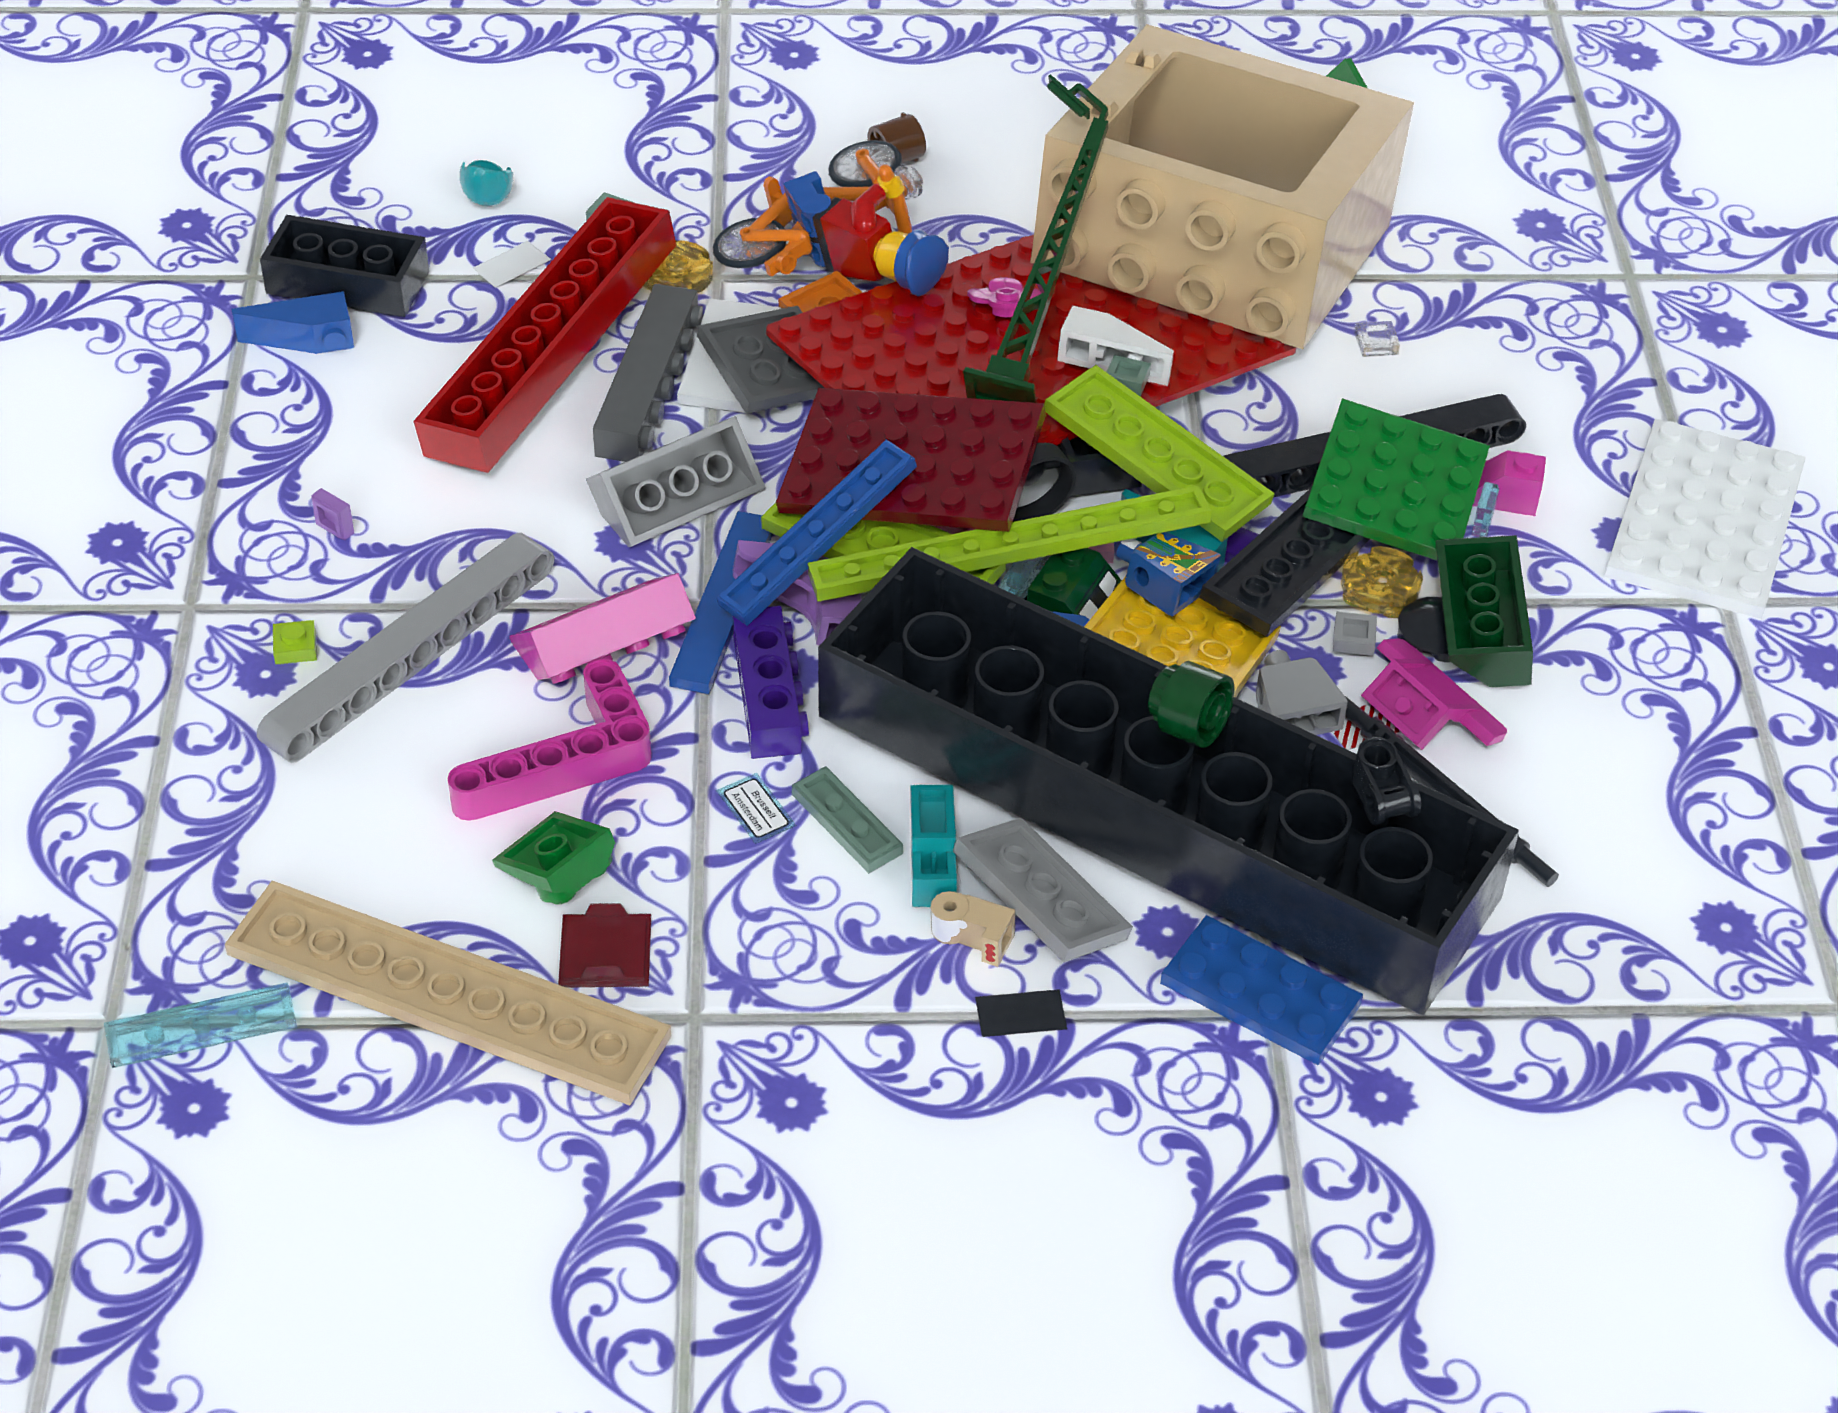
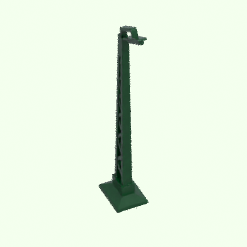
M1051 74L1048 76L1049 83L1047 84V89L1079 117L1084 116L1086 119H1090V108L1075 96L1078 93L1100 112L1099 118H1093L997 355L991 356L986 371L965 367L963 370L967 398L1037 403L1035 384L1028 382L1030 378L1029 364L1109 128L1108 120H1106L1108 107L1082 84L1077 83L1068 90ZM1073 207L1071 214H1069L1067 210ZM1063 219V221L1066 224L1059 227L1061 220ZM1062 238L1060 247H1058L1055 241ZM1050 250L1054 257L1046 260V257ZM1051 271L1046 285L1041 275ZM1037 284L1042 294L1030 299ZM1038 309L1032 325L1026 314ZM1021 324L1027 334L1014 339ZM1025 349L1020 362L1006 358L1009 354Z

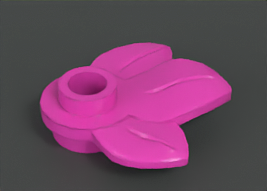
M1002 277L991 280L988 288H972L968 290L967 295L976 303L989 304L992 307V314L995 316L1012 317L1024 288L1018 280ZM1034 289L1030 299L1042 294L1039 289Z

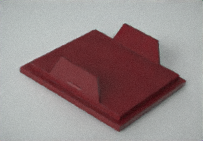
M621 903L589 904L585 914H563L558 985L566 988L649 987L651 913L628 914Z

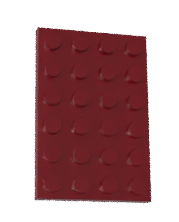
M818 388L776 500L778 512L805 515L887 439L914 457L917 467L861 520L1010 532L1046 416L1044 403Z

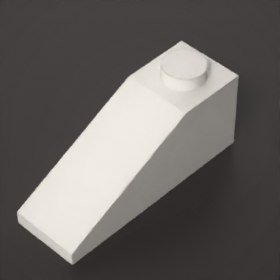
M1072 306L1061 328L1057 361L1086 368H1092L1094 365H1097L1105 372L1114 355L1151 363V369L1147 382L1168 386L1174 350L1108 313Z

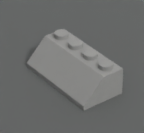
M736 416L586 478L601 516L628 547H632L766 488Z

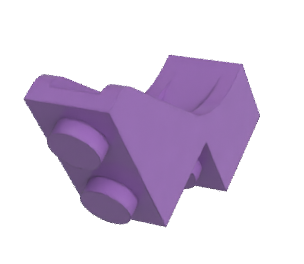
M738 540L733 565L734 579L739 577L774 543ZM807 569L776 600L800 611L809 620L814 629L816 645H820L859 604L862 598L861 593L818 602Z

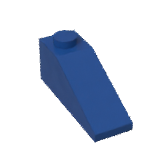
M344 291L232 309L237 341L241 343L315 354L354 348Z

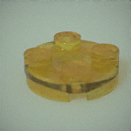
M676 241L677 246L643 287L651 291L655 283L697 290L698 294L705 290L713 280V261L711 262L709 252L701 245L690 241Z
M1382 546L1371 547L1370 553L1359 555V551L1352 553L1343 565L1341 576L1343 600L1350 606H1357L1369 612L1383 614L1388 618H1398L1403 607L1419 598L1423 575L1421 570L1418 573L1413 567L1414 560L1406 553L1397 549ZM1380 577L1386 578L1387 583L1378 582Z

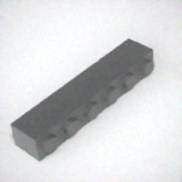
M654 283L593 426L595 457L626 462L643 455L645 449H651L655 424L660 425L662 422L664 402L666 399L670 400L672 398L675 375H681L684 365L685 351L690 352L693 345L694 328H699L703 319V307L698 306L697 290Z

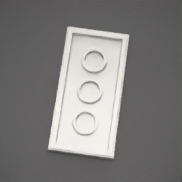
M709 298L701 325L781 309V307ZM696 337L677 393L678 404L746 413Z

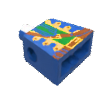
M1167 532L1158 533L1145 543H1141L1134 538L1123 540L1119 544L1116 553L1118 558L1129 563L1125 578L1127 587L1172 617L1199 598L1202 585L1217 573L1221 554Z

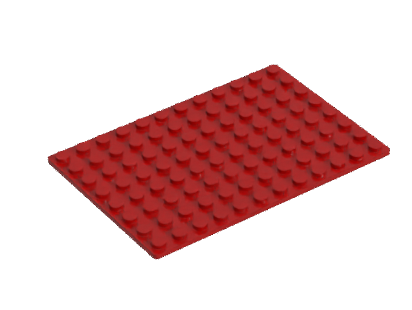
M1034 234L948 263L939 281L924 295L917 297L912 294L910 289L901 287L895 281L768 324L766 326V335L825 388L967 398L963 370L965 367L986 371L991 356L997 355L1012 317L995 316L992 314V307L989 304L972 301L968 297L967 291L972 288H988L991 280L1002 277L1016 279L1021 282L1024 288L1034 265L1031 263ZM1051 271L1041 275L1046 285ZM1060 272L1029 364L1030 378L1028 382L1035 384L1037 403L1045 404V400L1090 369L1057 361L1061 328L1072 306L1108 313L1174 350L1168 386L1147 382L1140 396L1154 407L1296 353L1297 347ZM1038 309L1026 314L1032 325ZM1021 324L1014 339L1027 334ZM1025 349L1009 354L1006 358L1020 362ZM1046 413L1037 443L1043 442L1058 445L1061 443V440L1067 437L1069 440L1078 437Z

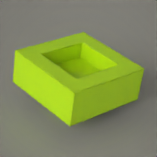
M314 620L273 624V655L275 665L317 661Z

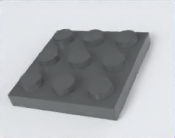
M798 305L699 325L697 338L746 414L812 400L815 398L818 388H825L766 335V326L768 324L802 313Z

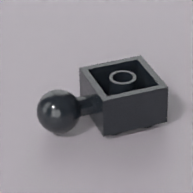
M1067 437L1061 440L1060 444L1056 445L1062 450L1076 470V484L1070 497L1142 487L1140 481L1080 437L1071 440ZM1045 461L1030 467L1024 487L1038 481L1045 469L1056 468L1059 475L1061 462Z

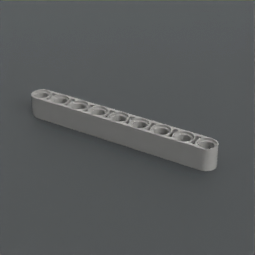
M522 532L513 534L271 710L258 725V740L288 762L294 763L303 759L542 581L553 567L554 554Z

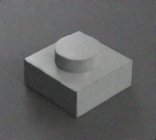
M1336 611L1333 651L1374 656L1377 616Z

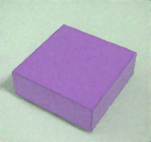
M320 488L311 495L316 525L344 541L354 534L350 504L323 488Z

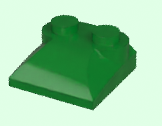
M554 811L492 859L496 868L535 886L542 901L563 904L574 898L576 892L591 880L606 872L613 859L611 853L615 840L610 828Z

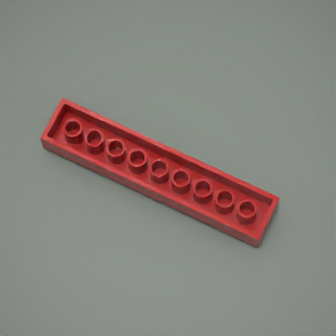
M606 197L414 419L413 423L423 456L489 473L677 246L670 210Z

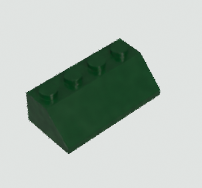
M1517 535L1436 540L1435 546L1449 662L1489 687L1532 685L1533 646Z

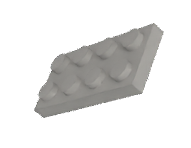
M1018 818L957 838L953 852L1009 908L1014 909L1015 914L1063 962L1128 939L1133 926L1024 819Z

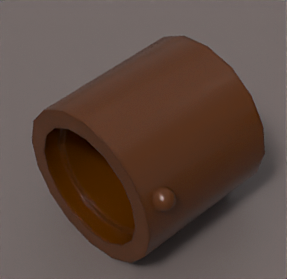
M902 112L900 117L874 125L868 130L867 141H885L898 148L902 157L901 164L911 160L917 162L926 152L924 132L918 120L911 114ZM869 148L874 161L879 167L883 164H887L890 167L893 166L894 156L890 151L883 148Z

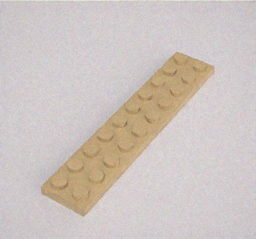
M273 880L225 943L228 956L627 1105H631L672 1037L671 1025Z

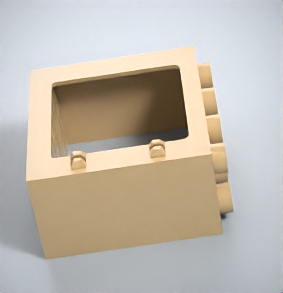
M1147 24L1088 88L1094 96L1108 107L1106 120H1108L1109 128L1060 272L1304 349L1390 225L1414 102ZM1082 96L1079 99L1090 108V119H1086L1084 116L1079 117L1069 109L1045 135L1031 263L1033 264L1093 118H1099L1100 112ZM1073 207L1067 210L1069 214H1071ZM1063 219L1061 220L1059 227L1066 224L1063 221ZM1062 238L1055 241L1058 247H1060ZM1050 250L1048 252L1046 260L1054 257Z

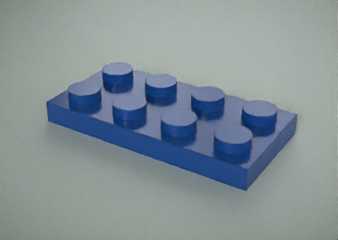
M1205 915L1162 971L1160 984L1318 1066L1355 1015L1363 999L1362 993L1208 915Z

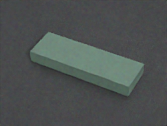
M827 766L792 784V796L868 874L903 854V843Z

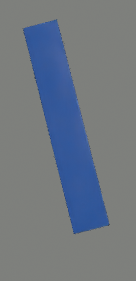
M886 439L716 597L719 606L748 626L808 569L807 563L817 561L917 467L915 458Z
M737 511L695 612L696 619L692 620L669 675V687L705 694L710 693L733 636L732 615L719 606L716 597L735 580L733 577V565L738 540L770 543L773 533L762 529V515Z

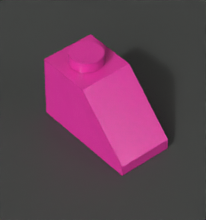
M1507 450L1487 460L1473 506L1536 516L1544 481L1546 456Z

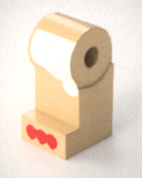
M949 891L937 895L932 900L930 906L931 932L934 938L944 944L960 943L982 951V962L999 967L1015 936V910L958 892Z

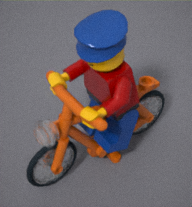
M871 140L858 142L842 149L830 161L828 167L829 176L834 183L841 187H823L817 171L784 182L785 193L782 194L779 181L772 176H768L764 180L763 187L769 208L758 218L742 220L725 228L714 241L713 254L718 262L731 268H750L764 264L767 275L771 277L778 272L785 275L790 274L795 269L798 258L803 255H810L815 264L826 267L828 271H838L844 277L874 282L886 277L897 281L901 287L910 289L912 294L918 297L931 290L945 272L949 260V246L937 235H928L921 229L912 231L906 200L917 198L922 194L923 178L914 167L901 165V153L894 145L885 141ZM884 207L889 208L895 216L898 231H892L890 222L876 214V211ZM793 220L794 226L791 229H785L784 227Z

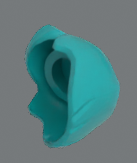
M475 160L466 167V161L462 163L459 171L460 184L463 192L471 202L483 206H493L508 197L514 181V174L510 167L503 171L499 165L486 160Z

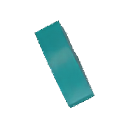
M910 785L912 907H930L932 900L940 893L957 892L956 854L953 852L956 843L953 785Z

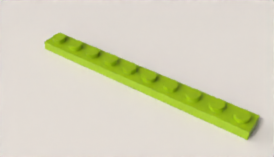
M1199 485L1012 522L1010 532L975 529L807 563L808 575L816 599L819 602L871 591L911 547L968 572L1211 523V509Z

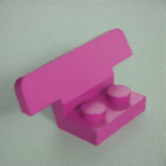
M1384 639L1377 646V649L1391 662L1366 688L1361 696L1421 750L1424 749L1450 719L1453 722H1460L1486 746L1503 741L1507 734L1506 727L1415 647L1403 639Z

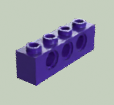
M781 606L767 607L748 626L732 615L733 641L751 759L802 754L801 737L809 736L807 712H799L798 706H803L804 701L801 681L793 680V676H798L796 651L788 650V646H793L791 622H784Z

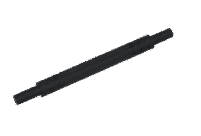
M1346 697L1348 703L1345 717L1361 730L1360 735L1364 739L1380 737L1392 742L1397 748L1406 770L1414 780L1498 819L1405 742L1393 729L1385 725L1381 719L1376 716L1370 717ZM1518 835L1511 863L1521 864L1544 885L1550 887L1556 882L1559 874L1530 850V844Z

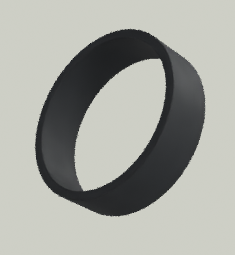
M1037 443L1030 467L1045 461H1060V474L1053 486L1042 497L1030 504L1017 507L1013 522L1054 514L1066 503L1072 494L1076 484V470L1058 446L1051 443Z

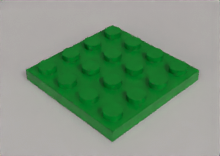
M1342 398L1302 517L1437 560L1436 540L1464 538L1490 446Z

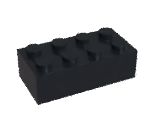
M286 214L260 258L266 294L297 299L344 291L348 308L405 317L429 273L425 237Z

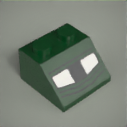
M1083 548L1053 554L1028 587L1027 601L1052 612L1083 615L1090 620L1122 580L1098 551Z

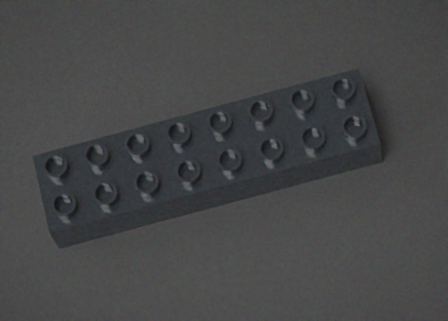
M913 547L904 554L818 646V712L820 718L1422 1016L1425 1015L1502 899L1519 829L1416 781L1415 783L1421 798L1420 814L1413 817H1408L1406 814L1385 818L1382 824L1373 825L1366 815L1364 805L1351 780L1357 756L1356 753L1235 697L1224 728L1215 741L1205 748L1162 732L1159 729L1158 721L1154 720L1153 715L1149 712L1148 702L1156 678L1164 668L1168 667L1167 665Z

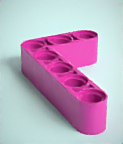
M600 658L589 662L584 668L586 704L595 725L454 767L447 777L451 807L454 815L461 820H477L645 768L652 758L650 728L620 666L611 659Z

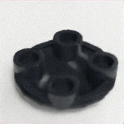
M1427 596L1411 601L1403 607L1398 617L1397 638L1405 640L1420 651L1432 654L1437 661L1448 663L1442 598Z

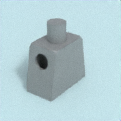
M1276 650L1266 656L1264 661L1266 666L1259 670L1256 688V700L1259 709L1315 735L1343 729L1348 701L1316 659L1309 657L1291 661L1284 650Z

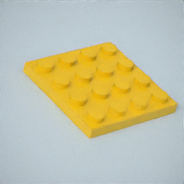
M1126 576L1084 626L1167 666L1181 665L1186 661H1192L1230 676L1234 681L1235 698L1274 645L1281 629L1279 625L1266 637L1200 598L1172 617L1127 587L1125 583Z

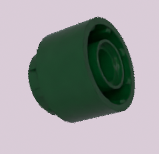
M1186 661L1181 665L1174 664L1168 666L1160 672L1153 684L1148 702L1149 712L1153 715L1154 720L1158 721L1159 729L1162 732L1205 748L1215 741L1227 722L1234 700V681L1230 676L1192 661Z

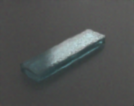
M288 982L104 1023L109 1060L112 1068L297 1027Z

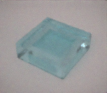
M1484 483L1476 510L1472 536L1485 537L1488 535L1500 489L1497 484Z

